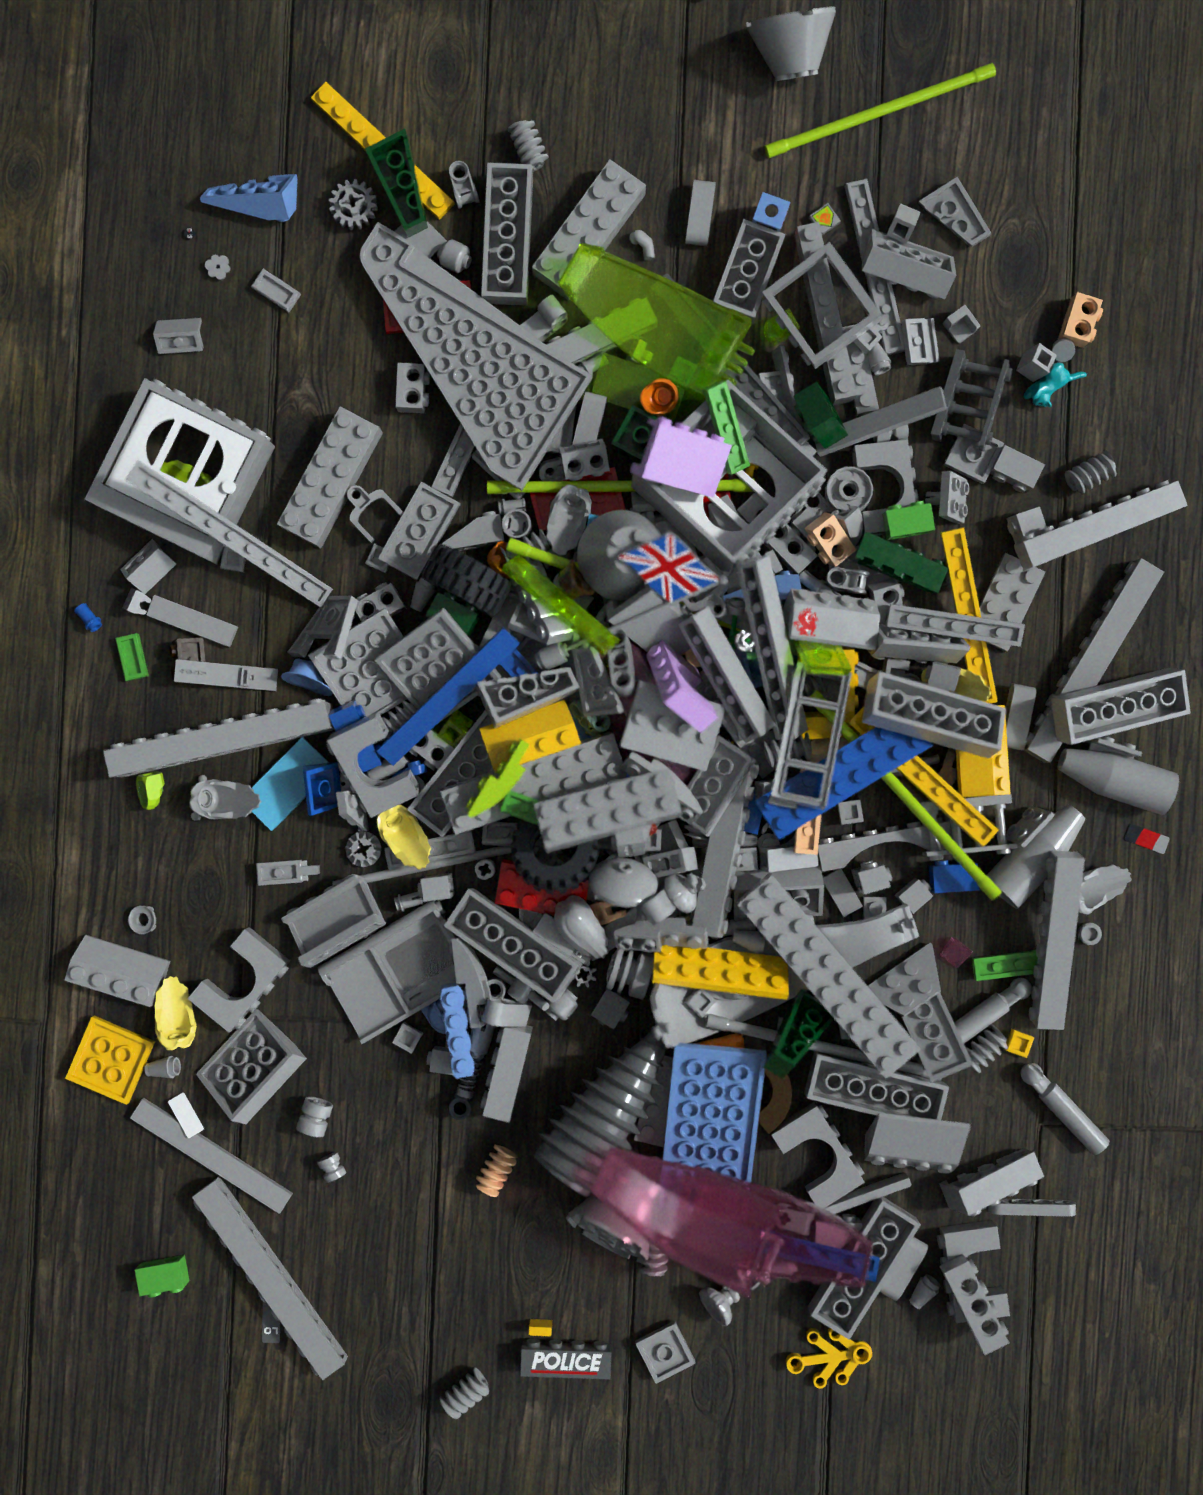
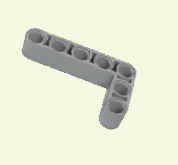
M665 888L657 891L650 901L640 906L645 913V921L649 920L653 926L664 920L677 908L670 901ZM637 906L628 910L626 916L618 918L602 927L605 930L606 936L610 939L609 946H607L608 951L616 947L614 931L636 923Z

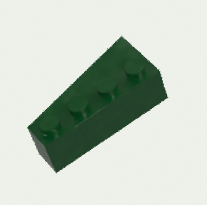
M403 129L365 148L409 238L427 229L428 225L409 137L406 130Z
M865 532L853 560L854 563L934 595L938 594L948 571V568L944 566L945 563L938 559L932 558V560H929L918 551H909L898 543L886 541L880 536Z
M801 989L787 1008L763 1068L781 1079L789 1073L835 1019L817 998Z

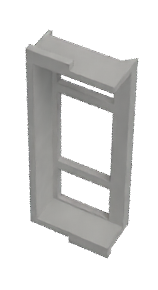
M797 662L773 788L768 804L796 809V805L820 810L826 808L852 673ZM805 675L842 681L838 702L834 703L801 696ZM800 704L836 711L826 765L789 758ZM788 766L824 773L819 799L783 792Z

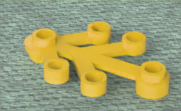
M829 1327L828 1334L830 1339L839 1341L848 1348L847 1350L839 1351L823 1339L817 1329L811 1328L806 1332L808 1342L816 1344L826 1353L806 1356L791 1353L786 1358V1366L789 1372L799 1374L803 1371L804 1366L827 1363L821 1372H817L813 1376L815 1387L822 1389L826 1386L828 1378L839 1363L843 1360H849L844 1369L837 1370L834 1375L839 1385H846L849 1381V1376L858 1364H866L870 1361L872 1350L869 1344L864 1341L854 1342L841 1334L832 1336L833 1329ZM812 1333L817 1334L815 1339H810L809 1336ZM859 1349L864 1350V1353L862 1355L857 1354V1351ZM798 1359V1363L793 1365L791 1360ZM844 1374L845 1379L839 1380L838 1376ZM821 1377L824 1379L822 1383L816 1382L817 1378Z

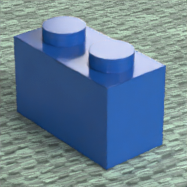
M937 860L935 865H928L929 882L932 888L930 892L946 893L979 890L977 882L958 862L948 864V860Z

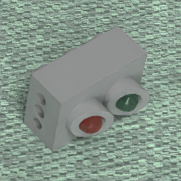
M629 778L608 780V784ZM656 824L611 835L612 849L617 851L618 858L645 854V841H648L649 837L656 833Z

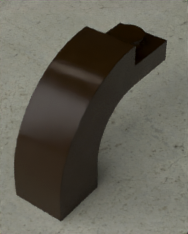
M944 746L940 763L935 772L952 786L957 779V769L952 768V765L957 763L956 749ZM898 775V780L917 801L930 800L906 777ZM893 792L892 797H895V798L900 799V798Z
M765 1069L764 1073L768 1076L771 1086L768 1098L760 1105L758 1122L770 1134L781 1124L789 1111L792 1089L788 1075L781 1079Z

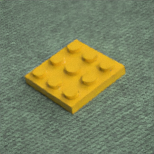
M92 1016L65 1079L127 1105L131 1100L155 1041L97 1016Z

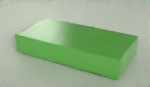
M135 633L115 638L125 681L149 677L139 634Z

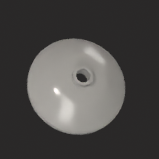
M610 858L595 865L590 872L589 885L593 893L601 900L616 906L633 907L645 904L654 897L657 891V879L654 873L647 866L633 859Z

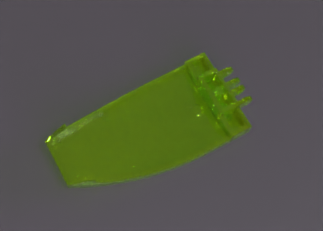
M580 243L558 281L561 289L576 307L617 347L647 369L705 401L703 389L720 380L726 381L728 379L734 386L736 385V380L724 374L726 369H729L739 375L743 373L744 370L740 366L746 367L748 361L735 354L737 350L748 355H753L755 352L753 348L742 342L752 325L751 318L734 309L729 310L661 275L607 253L604 247Z

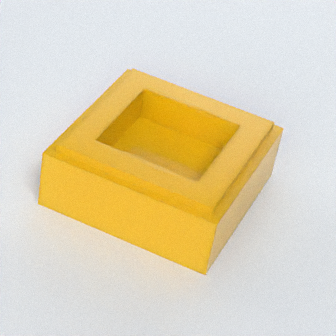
M1011 1029L1006 1042L1008 1046L1006 1051L1027 1058L1034 1037Z
M530 1319L529 1335L551 1336L552 1320Z

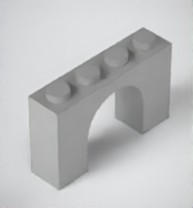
M908 439L855 445L852 448L853 467L863 471L883 469L896 477L900 485V497L896 505H901L902 508L910 507V503L918 501L917 489L913 487L916 474L914 467L911 468L910 461L913 458V449L911 445L909 446ZM888 509L863 511L861 513L864 524L862 537L865 532L875 535L886 534L882 514Z
M379 712L332 733L327 740L329 752L336 756L339 761L340 771L342 774L347 775L352 792L358 794L363 811L368 812L371 818L418 796L421 789L411 769L383 781L369 778L360 769L358 753L363 748L386 738L389 732Z
M793 777L785 778V782ZM774 779L755 781L756 800L772 791ZM794 835L785 844L759 847L760 870L776 872L817 867L819 854L794 853Z
M250 927L244 929L230 946L254 968L256 981L250 994L245 997H232L223 992L209 979H205L188 998L227 1032H231L234 1029L239 1030L246 1022L245 1015L249 1011L253 1013L261 1003L258 1001L263 994L267 996L275 986L272 982L277 977L282 978L289 969L286 965L290 960Z
M813 1102L781 1122L771 1132V1135L783 1154L808 1139H820L832 1147L834 1158L830 1169L805 1186L818 1210L821 1211L865 1183L861 1177L865 1173L858 1162L852 1163L849 1157L853 1154L846 1143L840 1144L837 1138L841 1135L834 1124L828 1125L825 1119L829 1116L822 1105L817 1107Z
M992 1220L939 1227L940 1235H937L939 1248L943 1250V1257L940 1258L941 1265L961 1255L968 1257L975 1252L1001 1249L998 1227ZM946 1279L943 1280L946 1294L949 1293L950 1302L946 1303L949 1316H952L956 1323L967 1322ZM1001 1286L987 1288L989 1293L985 1295L988 1301H993L999 1312L996 1314V1317L1010 1316L1005 1290ZM981 1300L973 1301L971 1307H977Z

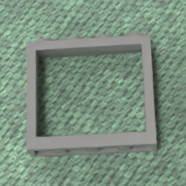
M830 242L762 292L765 298L762 302L768 311L771 312L773 310L778 316L775 319L782 330L785 328L791 334L788 336V339L795 348L800 347L803 351L801 357L808 366L812 364L815 369L882 321V314ZM824 258H827L868 317L815 355L774 296Z

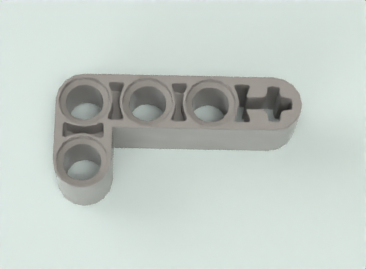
M550 295L538 305V312L520 326L543 342L567 322V312L554 295Z

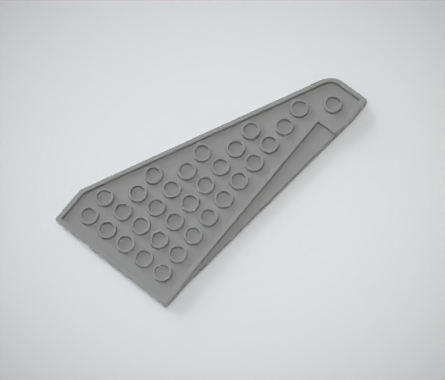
M377 222L360 251V259L364 269L491 473L522 491L593 378L592 375L564 359L417 250L399 234Z

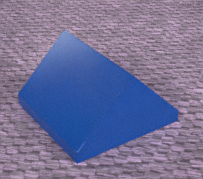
M338 762L303 766L308 815L312 816L338 807L336 792H341Z

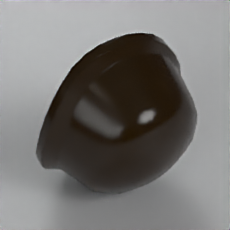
M570 560L569 565L558 574V585L561 591L571 599L592 595L594 590L584 580L574 560Z

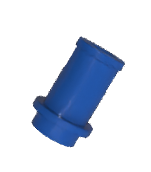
M86 603L79 605L74 610L75 614L85 624L86 630L94 632L102 626L100 617H96Z

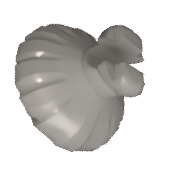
M672 874L664 880L665 892L670 901L677 909L686 913L692 912L696 908L697 892L703 891L706 887L704 879L693 874H689L688 878L680 874Z
M723 1285L720 1292L711 1287H705L700 1290L701 1302L715 1321L722 1326L730 1324L732 1319L730 1305L739 1301V1293L729 1285Z

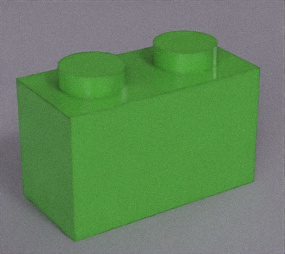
M923 501L910 503V507L904 508L901 505L889 506L888 510L882 514L887 540L929 534L935 530L931 503L924 504Z
M185 1255L143 1262L135 1269L139 1296L147 1295L151 1298L165 1291L177 1293L182 1291L189 1282Z

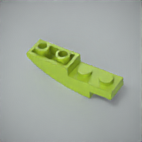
M521 738L518 742L513 741L508 750L509 758L506 762L502 761L496 771L499 774L498 777L489 773L487 777L483 776L477 785L479 791L476 797L471 796L465 806L468 809L466 812L467 816L472 818L491 808L519 781L526 770L519 762L530 745L528 742Z

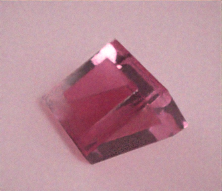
M952 937L939 955L958 968L973 951Z

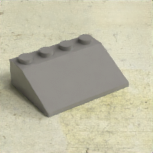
M256 1009L246 1019L243 1026L232 1034L196 1075L231 1121L247 1124L307 1058L281 1030Z
M878 1113L865 1134L864 1161H871L874 1165L888 1163L893 1164L897 1168L913 1166L917 1170L922 1171L937 1169L940 1173H951L959 1165L970 1130V1124Z

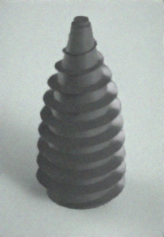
M652 1030L643 1038H639L640 1041L630 1049L624 1047L625 1053L618 1059L608 1056L612 1065L607 1069L603 1070L595 1067L599 1077L593 1082L582 1079L587 1089L582 1094L571 1092L575 1100L571 1107L560 1105L564 1113L563 1117L560 1120L549 1118L553 1126L551 1132L547 1134L538 1131L543 1142L533 1154L534 1157L556 1177L584 1196L588 1197L591 1191L603 1193V1189L598 1181L601 1177L613 1178L608 1166L611 1162L623 1164L617 1152L620 1148L632 1149L626 1138L629 1133L640 1134L635 1125L637 1117L648 1119L643 1110L644 1102H655L650 1094L652 1085H660L656 1075L659 1067H664L661 1062L668 1048L661 1035V1038L655 1039Z

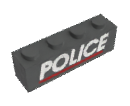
M528 1339L522 1342L521 1376L610 1379L611 1344H607L604 1341H596L594 1344H589L580 1340L562 1343L561 1340L540 1342L538 1339Z

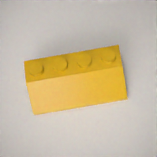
M565 700L552 703L497 728H494L493 724L479 728L494 773H496L502 761L506 762L509 758L508 750L513 741L518 742L520 738L530 744L519 762L520 765L581 744Z
M1006 715L1001 751L990 758H985L956 749L958 793L962 797L1010 794Z

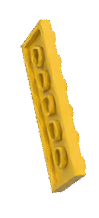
M662 945L661 952H653L652 983L787 1000L789 996L788 963L779 956L709 947L707 949H695L681 946L671 947L668 945Z

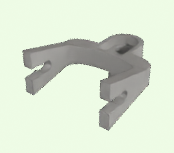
M357 485L348 489L347 497L355 506L350 514V521L371 543L374 539L358 522L361 513L367 506L383 498L400 516L403 514V511L381 489L375 490L369 495L362 487ZM353 492H360V498L354 499Z
M706 558L704 560L714 574L720 577L721 574L715 565ZM728 583L717 585L712 593L698 602L691 603L688 598L683 600V602L694 613L709 607L715 618H724L728 614V608L721 596L727 591ZM717 606L722 607V611L718 614L716 613Z

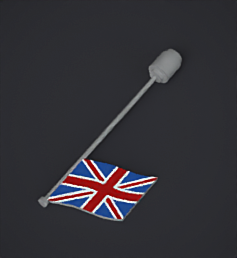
M669 532L618 555V558L632 566L653 590L669 602L570 646H567L566 643L558 642L543 647L535 654L537 664L542 670H550L568 662L570 650L721 583L723 585L727 584L726 576L721 575L718 577L697 559L681 540Z

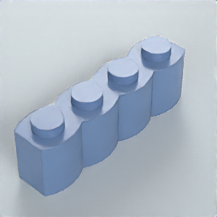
M456 982L443 984L439 989V997L444 1007L442 1017L447 1029L446 1043L450 1051V1067L456 1079L472 1076L474 1073V1061L470 1054V1037L466 1031L467 1016L462 1008L464 995L459 984Z

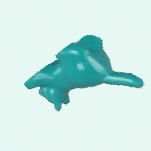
M1053 363L1050 373L1032 384L1026 390L1023 398H1032L1034 405L1051 407L1050 397L1053 392L1068 382L1086 377L1087 373L1078 371L1070 374L1063 363Z

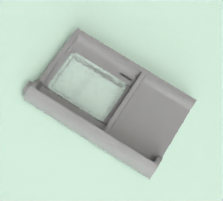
M433 900L427 902L318 967L321 978L327 986H331L356 1030L361 1044L440 999L439 989L441 985L456 982L452 973L454 959L450 954V944L452 943L451 939L457 937L453 932L444 927L447 920L443 914L446 911L440 901L435 902Z

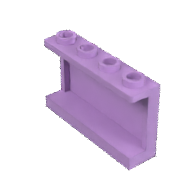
M658 417L657 421L649 419L648 423L653 425L654 428L642 464L633 463L630 472L646 479L714 498L732 445L724 443L725 438L715 434L707 437V432L696 428L691 432L688 431L689 426L680 423L672 426V421Z

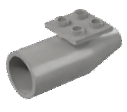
M1102 736L1085 741L1084 743L1089 745L1088 750L1064 749L1058 761V770L1098 795L1159 815L1166 814L1175 800L1179 786L1178 774L1135 760L1134 757H1141L1142 752L1135 750L1136 746L1124 742L1122 744L1114 743L1115 739Z
M1067 805L1053 814L1050 811L1033 806L1024 811L1022 818L1017 824L1009 827L1006 834L1007 842L1017 844V848L1010 849L1011 853H1007L986 875L1002 891L999 896L1009 905L1018 909L1048 877L1046 861L1050 858V851H1069L1086 820L1077 809Z

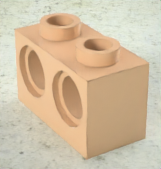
M1077 292L1070 300L1058 339L1068 338L1073 341L1075 346L1081 348L1092 342L1097 331L1094 329L1095 323L1100 320L1103 313V308H1100L1103 300ZM1082 306L1088 308L1089 314L1083 313ZM1075 327L1082 330V336L1075 332Z
M825 512L804 528L808 534L806 536L807 540L813 547H817L820 552L818 556L824 564L836 567L857 551L833 514ZM823 527H825L826 532L824 536L821 537L820 531ZM834 545H837V551L832 555V548Z

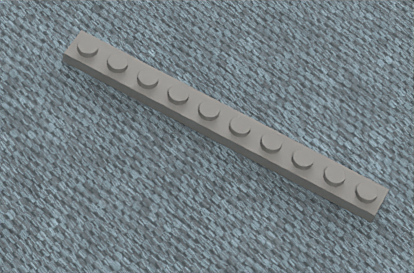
M137 460L125 478L126 481L317 606L322 607L333 590L139 460Z

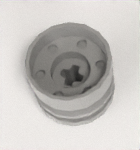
M617 949L612 955L608 967L606 989L612 990L615 981L619 982L617 987L618 993L627 984L629 985V996L643 1000L653 971V953L641 951L638 958L634 959V950H628L627 956L623 955V949Z

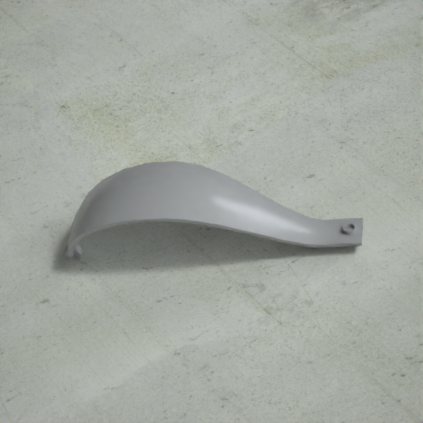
M906 903L861 921L815 925L851 968L919 937L909 905ZM732 936L707 945L709 948L754 953L733 943L734 937ZM767 939L763 953L757 951V954L782 957ZM788 965L789 996L787 1000L752 995L740 1001L714 998L716 1002L701 1018L684 1002L696 988L656 983L650 997L657 1023L652 1028L655 1039L661 1038L660 1035L662 1036L667 1048H673L679 1043H692L721 1032V1030L705 1027L707 1014L744 1022L793 999L801 989L805 992L810 989Z

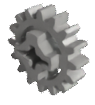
M354 179L353 184H350L348 180H345V186L337 184L338 192L332 190L335 198L329 199L332 205L329 209L334 214L335 221H340L343 228L348 224L350 230H353L354 225H357L359 230L362 229V223L370 225L368 219H375L372 211H378L377 205L374 204L377 202V198L373 195L372 188L367 189L365 182L359 185L357 179Z

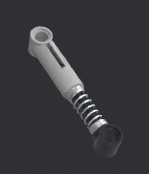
M496 976L488 979L489 986L495 983L501 987V992L499 994L491 993V998L504 999L507 989L506 982ZM486 1023L485 1026L472 1028L470 1054L474 1061V1073L472 1076L460 1078L461 1084H458L459 1087H457V1091L454 1093L449 1105V1113L456 1120L466 1119L471 1112L473 1088L476 1087L474 1083L477 1082L476 1076L479 1075L478 1070L481 1069V1059L488 1054L496 1027L494 1025ZM463 1102L467 1109L465 1111H458L455 1104Z

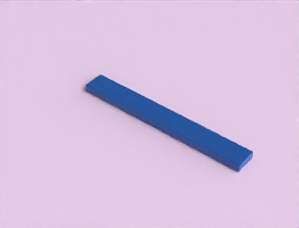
M502 627L377 749V752L394 766L477 686V682H481L519 645V642Z

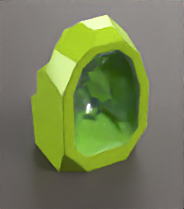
M149 772L137 776L136 787L142 807L146 810L154 809L159 804L164 786L162 772Z

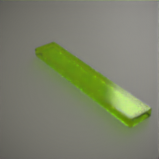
M516 555L503 565L502 570L602 656L618 644L619 639L575 601L565 596L555 584L522 556Z

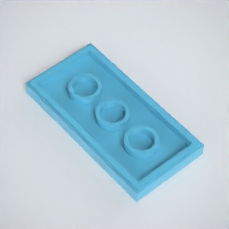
M302 737L252 787L254 793L259 794V798L262 801L259 804V808L253 809L252 812L273 831L306 798L303 766L329 762Z

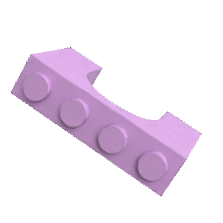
M661 640L657 645L651 647L646 656L662 699L668 707L702 733L718 717L713 705L694 690L702 682L699 671Z

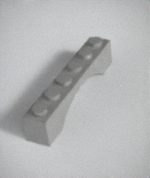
M942 817L937 818V823L952 838L950 822L942 821ZM918 821L907 823V828L899 829L898 825L885 827V832L877 833L876 829L863 831V836L855 837V833L841 835V840L833 841V837L820 839L818 844V866H821L822 872L844 868L861 851L884 842H909L927 851H931L929 830ZM939 842V844H940V850L946 849V848Z

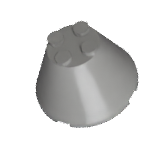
M835 7L812 9L811 11L802 12V14L793 12L746 23V29L775 77V81L818 74L836 13Z
M627 510L605 513L588 525L579 540L577 563L580 573L592 589L602 595V597L614 601H627L643 590L646 584L637 571L624 560L618 558V555L662 535L658 528L641 514Z
M617 1176L616 1179H611L602 1186L603 1193H593L568 1213L566 1217L568 1223L574 1228L578 1225L584 1229L582 1234L590 1240L627 1259L632 1255L638 1257L637 1262H647L649 1258L651 1200L648 1197L649 1191L643 1187L637 1186L635 1188L629 1185L627 1179Z

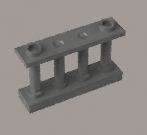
M956 349L943 391L947 410L937 413L931 431L932 440L941 442L943 435L951 434L980 441L979 448L983 452L986 445L990 446L993 438V432L990 431L1005 381H1010L1013 369L1010 368L1009 360H1004L1001 369L969 362V359H966L965 351ZM971 371L999 377L996 390L962 383V380H960L961 373ZM964 392L992 398L990 410L987 411L956 404V401H953L955 393ZM957 413L985 419L986 423L983 432L950 425L947 422L949 414Z

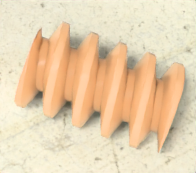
M494 1145L498 1152L497 1154L489 1153L493 1161H485L489 1168L480 1169L484 1177L476 1176V1179L480 1182L476 1187L489 1196L498 1197V1189L503 1188V1182L507 1181V1174L512 1172L511 1166L516 1165L517 1161L515 1158H518V1156L506 1147Z

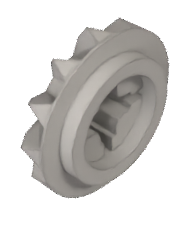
M370 832L355 833L348 839L345 847L347 858L352 864L360 867L374 864L381 854L380 841ZM360 843H362L363 846L372 845V847H369V849L366 850V856H364L363 853L355 854V852L360 848Z

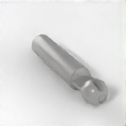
M1025 978L1014 979L1006 990L1000 994L994 993L954 1022L963 1043L969 1041L1009 1012V1007L1018 1000L1028 998L1032 991L1030 982Z
M1028 1063L1022 1067L1021 1077L1023 1081L1031 1085L1039 1093V1098L1093 1155L1100 1154L1107 1148L1110 1142L1109 1139L1055 1082L1051 1083L1047 1079L1040 1066L1036 1063Z

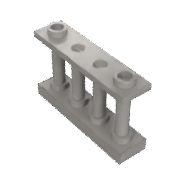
M1011 794L964 798L980 813L983 810V806H992L995 812L996 828L999 830L997 832L998 845L981 847L975 842L976 847L962 848L960 827L950 819L952 839L965 853L996 850L997 854L1011 853L1010 849L1017 848V844H1007L1003 808H1006L1005 804L1012 803ZM933 802L920 803L937 822L936 815H939L938 810L940 809ZM929 831L931 851L922 852L923 856H929L930 861L942 860L943 855H949L950 853L947 850H940L939 841Z

